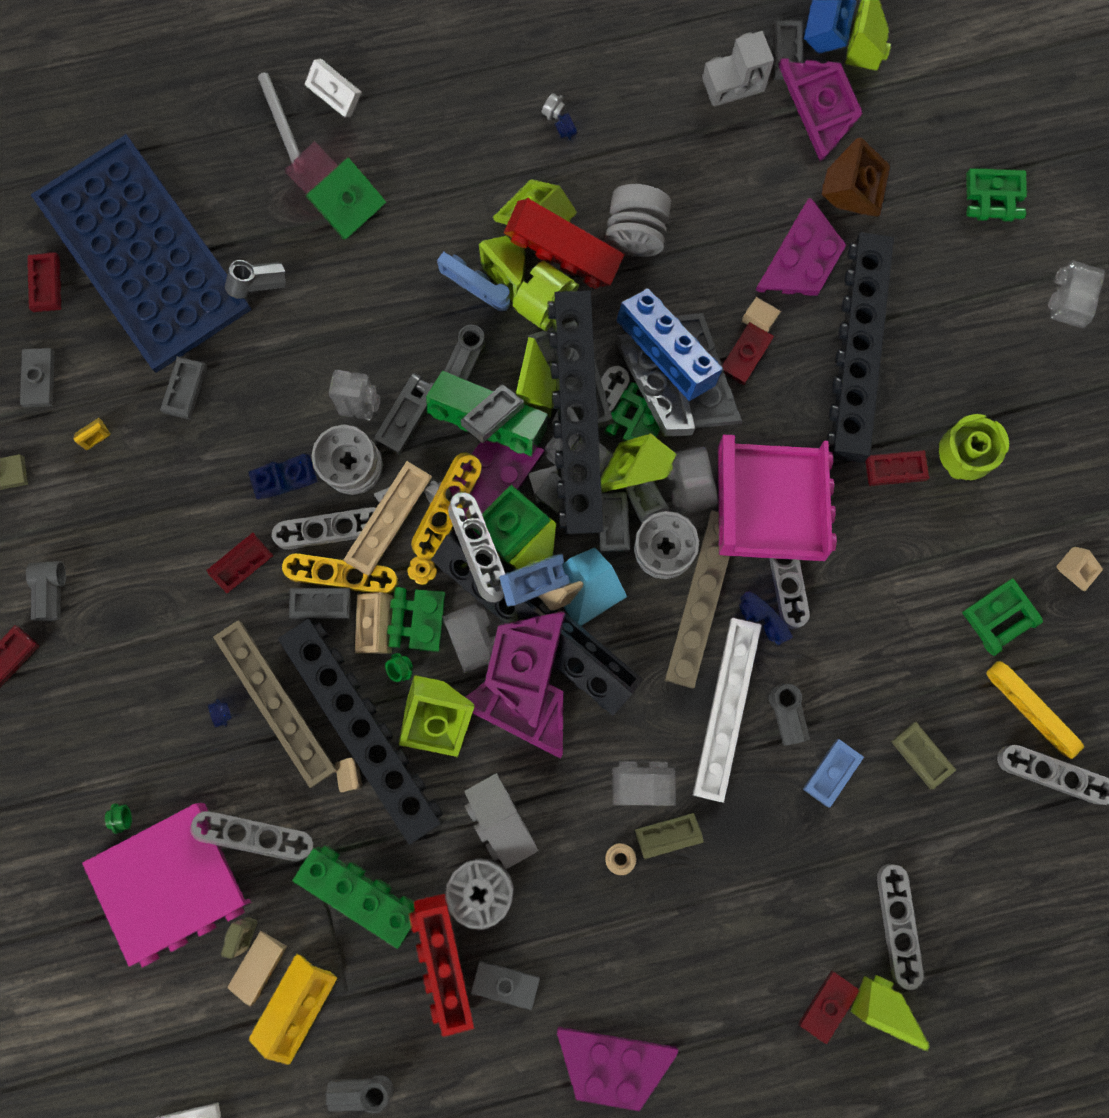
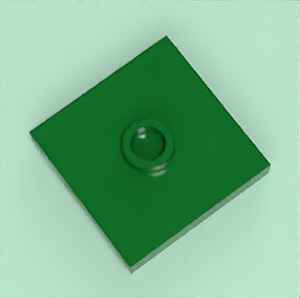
M349 157L305 195L344 240L386 203L384 198Z
M512 484L482 513L495 549L507 563L551 521L545 513ZM472 528L481 537L479 531Z

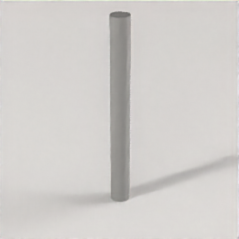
M261 73L258 79L295 172L301 174L306 171L305 164L269 74Z

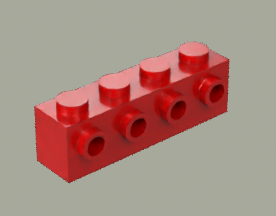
M529 198L517 201L504 230V234L511 237L513 244L521 248L529 247L535 250V255L538 258L547 262L554 261L558 263L560 270L574 276L577 274L583 277V282L586 285L596 289L601 286H611L624 257L622 252Z
M445 893L414 901L415 912L409 913L413 933L419 931L421 943L416 944L419 962H426L428 973L423 974L426 993L433 992L435 1003L430 1004L433 1024H440L442 1037L474 1029Z

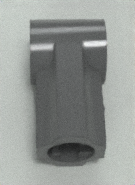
M236 260L229 266L225 290L231 297L242 299L246 298L252 291L284 288L286 284L285 270L282 263L279 264V262L251 265L244 260Z
M473 324L466 325L460 330L459 340L444 370L469 381L480 355L483 354L486 348L482 329ZM474 336L480 339L475 346L465 344L469 337Z
M63 562L29 563L26 568V580L31 589V620L56 621L60 619L61 587H64L66 582V569Z
M792 684L775 686L770 691L769 702L774 708L783 746L810 740L801 705L802 694L800 689ZM784 689L791 695V702L788 706H783L779 700V695Z
M377 1075L371 1079L330 1080L326 1092L328 1111L365 1110L372 1114L379 1113L386 1107L393 1096V1083L383 1075ZM370 1088L380 1089L384 1099L380 1101L375 1100L370 1094Z

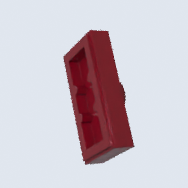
M56 252L27 255L29 309L32 312L61 310L60 256Z
M749 322L722 365L724 374L744 386L774 336Z
M925 450L870 455L865 461L869 486L919 482L929 479Z
M251 533L206 571L226 593H229L273 557V554L254 533Z
M14 625L0 640V687L40 646L17 625Z
M831 970L798 1025L827 1045L860 990Z

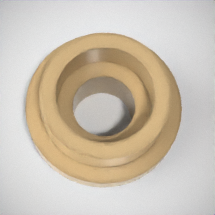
M618 843L608 849L605 862L612 873L625 875L634 869L636 855L630 846ZM618 853H623L626 856V862L623 865H618L615 862V856Z

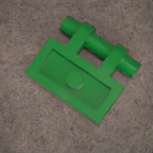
M969 169L966 174L967 200H978V206H968L966 211L967 217H977V220L987 221L989 218H1002V221L1006 222L1025 218L1026 208L1016 207V202H1023L1027 197L1026 171ZM990 201H1003V207L990 206Z
M630 382L627 389L624 390L615 412H611L614 424L607 425L604 431L607 435L614 437L618 429L625 430L626 433L622 442L647 434L657 437L660 432V428L645 399L637 395L639 391L637 383ZM630 406L638 409L632 420L625 417Z
M396 587L394 599H391L390 609L393 610L391 625H388L387 635H390L388 647L400 648L401 637L410 638V650L440 652L446 593L415 589L414 601L406 600L407 589ZM404 611H413L411 628L403 627Z

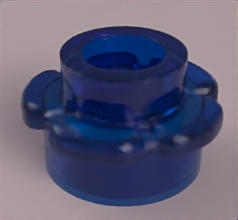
M569 113L562 116L558 114L559 121L555 122L561 138L567 136L569 140H572L571 137L578 134Z
M216 699V702L207 705L215 728L222 725L227 727L226 721L232 719L227 702L220 703V700Z

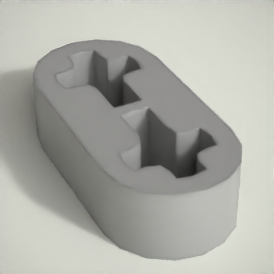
M619 366L609 368L601 378L605 395L609 396L607 402L610 412H614L620 402L622 393L629 385L628 372ZM621 376L623 384L617 383L613 390L609 389L611 386L610 377Z

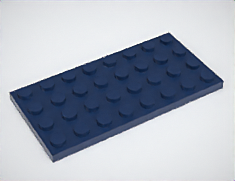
M126 134L31 194L34 201L155 373L174 362L177 356H183L252 310L244 298H234L226 292V272Z

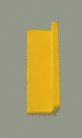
M295 955L249 1037V1041L265 1059L290 1065L334 986L337 977L332 972L313 966L303 956Z

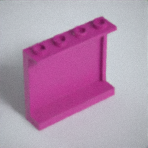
M735 435L722 436L718 446L719 555L826 561L831 552L835 551L837 544L836 534L832 533V524L835 521L836 511L835 506H831V496L834 493V479H830L833 453L829 452L828 441H823L820 448L735 444Z
M195 803L82 863L129 967L139 962L141 967L147 966L160 959L158 952L167 947L170 952L175 951L188 944L186 937L196 932L199 937L217 928L216 921L226 917L227 921H231L244 914L243 907L252 903L250 898L244 899L220 846L200 842L191 834L190 826L194 817L201 812L208 811L205 803ZM207 819L196 825V827L201 828V834L203 835L212 830Z

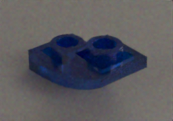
M305 453L282 463L271 462L248 472L255 497L258 500L294 491L317 482L310 455Z
M750 591L740 598L742 603L739 604V607L745 619H750L753 623L764 620L766 625L763 628L771 642L775 641L777 646L793 638L783 620L761 598Z

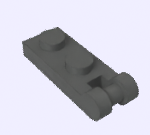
M413 373L374 437L376 443L398 455H401L426 413V395L434 384L433 382L429 384L423 381V377L416 373ZM417 390L422 392L421 399L413 395L414 392Z

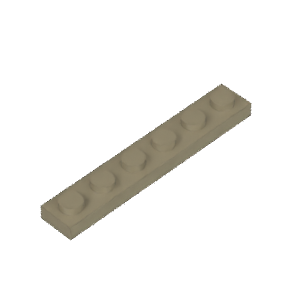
M711 511L664 680L692 689L695 688L730 557L719 555L718 512Z
M238 620L213 636L309 788L315 787L338 770L243 623Z

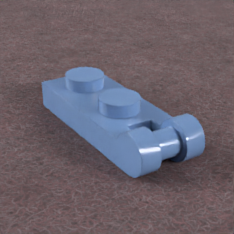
M443 252L438 258L439 272L495 309L504 311L509 308L510 293L506 285H494L490 282L487 275L479 270H471L467 267L465 261L457 255L450 256Z
M563 554L547 557L539 562L499 576L507 606L520 604L570 584L568 574L564 573L562 566L565 563Z

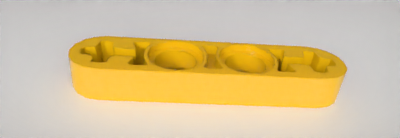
M460 453L454 458L413 536L411 546L414 553L420 559H432L442 541L453 527L448 513L451 501L446 499V490L450 486L455 485L459 486L461 493L470 494L481 473L479 459L470 453ZM471 460L472 471L466 470L463 474L464 470L460 467L462 462L468 463ZM456 475L461 478L462 476V479L467 482L463 485L460 481L453 479V477ZM458 504L457 508H463V506ZM444 512L447 515L446 523L440 527L433 526L432 517L434 514ZM429 527L434 533L439 534L438 537L432 534L429 539L430 534L426 529ZM429 539L432 548H425L422 552V548L419 546L420 542H427Z
M291 554L284 559L282 564L284 575L290 580L299 583L333 588H350L353 591L366 593L382 592L386 594L393 593L398 586L397 575L391 568L376 565L371 574L374 578H382L383 574L387 573L388 578L392 582L391 584H386L385 588H381L380 583L376 581H370L371 586L366 587L369 576L364 573L360 583L350 584L347 580L348 572L356 568L347 564L344 560ZM297 561H299L303 567L311 568V562H314L311 569L312 578H308L310 575L308 571L300 570L297 572V575H294L290 566L296 565ZM325 564L333 566L334 569L333 576L328 580H322L318 576L319 568Z
M997 661L986 672L991 682L1061 754L1073 759L1084 748L1080 739L1009 666L1001 661Z

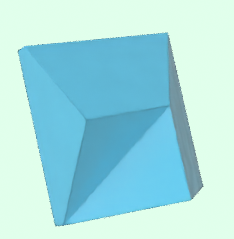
M596 548L573 556L562 564L564 573L568 574L570 583L583 582L582 589L572 602L563 606L569 617L580 626L627 598L613 567Z

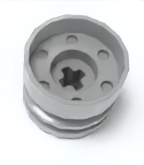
M626 184L617 187L612 195L611 217L608 219L605 242L626 255L643 257L659 254L663 251L667 229L665 224L668 222L671 205L669 196L662 190L648 185Z
M349 425L331 427L321 433L314 443L311 455L313 468L322 480L340 493L349 495L365 493L374 487L381 477L383 469L381 452L366 433L357 427ZM351 458H354L357 462L351 464V469H349L345 464L350 463Z
M664 511L653 514L642 523L637 531L634 547L637 563L644 572L654 578L671 579L680 576L689 569L698 554L699 538L697 530L689 519L679 513ZM662 541H667L668 546H673L668 555H664L663 550L657 548L661 546Z
M476 858L466 861L452 874L447 884L446 902L449 912L457 922L468 928L484 929L496 925L505 917L513 900L514 886L511 875L502 864L490 858ZM476 885L480 889L486 888L488 891L484 896L485 901L483 902L479 898H472V894L475 892L474 886Z

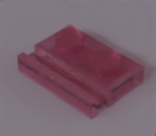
M314 141L290 166L285 168V172L308 194L338 165Z

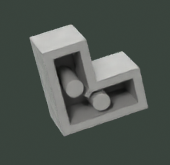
M763 31L743 34L735 40L732 55L724 58L716 57L705 63L702 79L713 107L765 91L774 59Z
M497 773L464 791L469 801L465 808L473 822L478 820L479 823L474 825V828L482 842L489 841L486 847L494 861L500 859L505 869H508L539 851Z

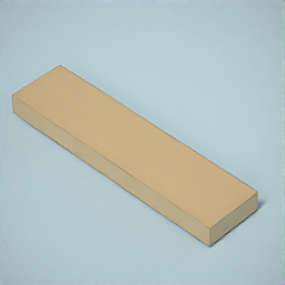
M406 461L343 559L344 562L370 576L432 479V476Z

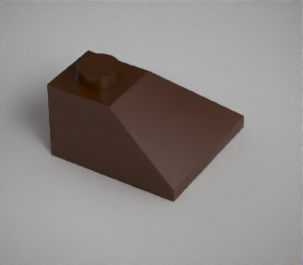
M862 137L856 138L827 169L822 187V196L838 209L874 217L880 216L890 165Z

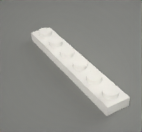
M736 618L730 619L693 796L724 803L761 624Z

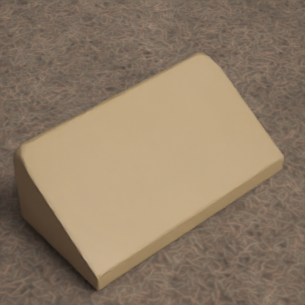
M382 592L357 594L355 653H392V648L388 647L390 635H387L388 625H391L393 609H390L391 599H394L393 595Z
M260 931L227 988L245 1004L252 1006L258 999L288 946Z

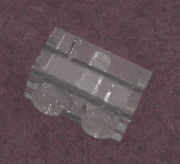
M335 370L333 372L329 396L339 415L352 418L356 415L359 419L370 420L373 417V412H378L380 395L376 394V386L371 384L367 374L354 372L351 375L350 372Z

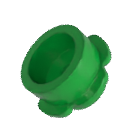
M399 653L393 654L391 656L392 659L388 660L385 664L387 675L394 682L409 680L413 670L411 660L407 656L401 657Z
M117 803L112 804L111 810L105 813L107 828L112 829L115 834L129 829L132 825L130 808L127 805L119 806Z

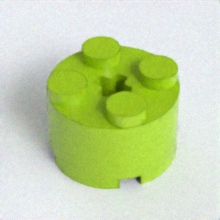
M542 261L530 272L534 277L528 283L523 281L514 298L513 307L515 308L514 310L544 331H548L553 325V319H548L547 302L552 301L554 292L577 291L579 284L551 264Z
M973 414L959 420L944 434L939 442V456L951 477L963 480H976L984 477L1003 462L1009 449V438L1004 427L999 422H994L982 414Z

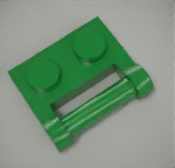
M1013 578L962 611L965 618L983 641L985 649L992 656L1000 653L1003 646L1029 628H1036L1043 623L1042 617ZM1019 610L1023 613L1024 618L996 637L991 632V629Z

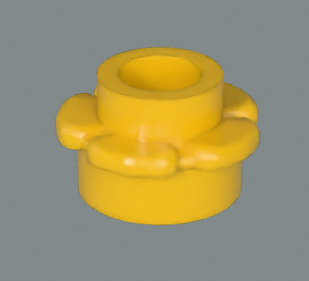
M417 556L411 560L408 575L417 584H427L436 577L437 569L434 567L435 563L431 559L423 560ZM421 567L425 568L424 572L419 571Z

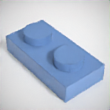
M836 739L803 787V790L826 807H831L864 757L840 739Z

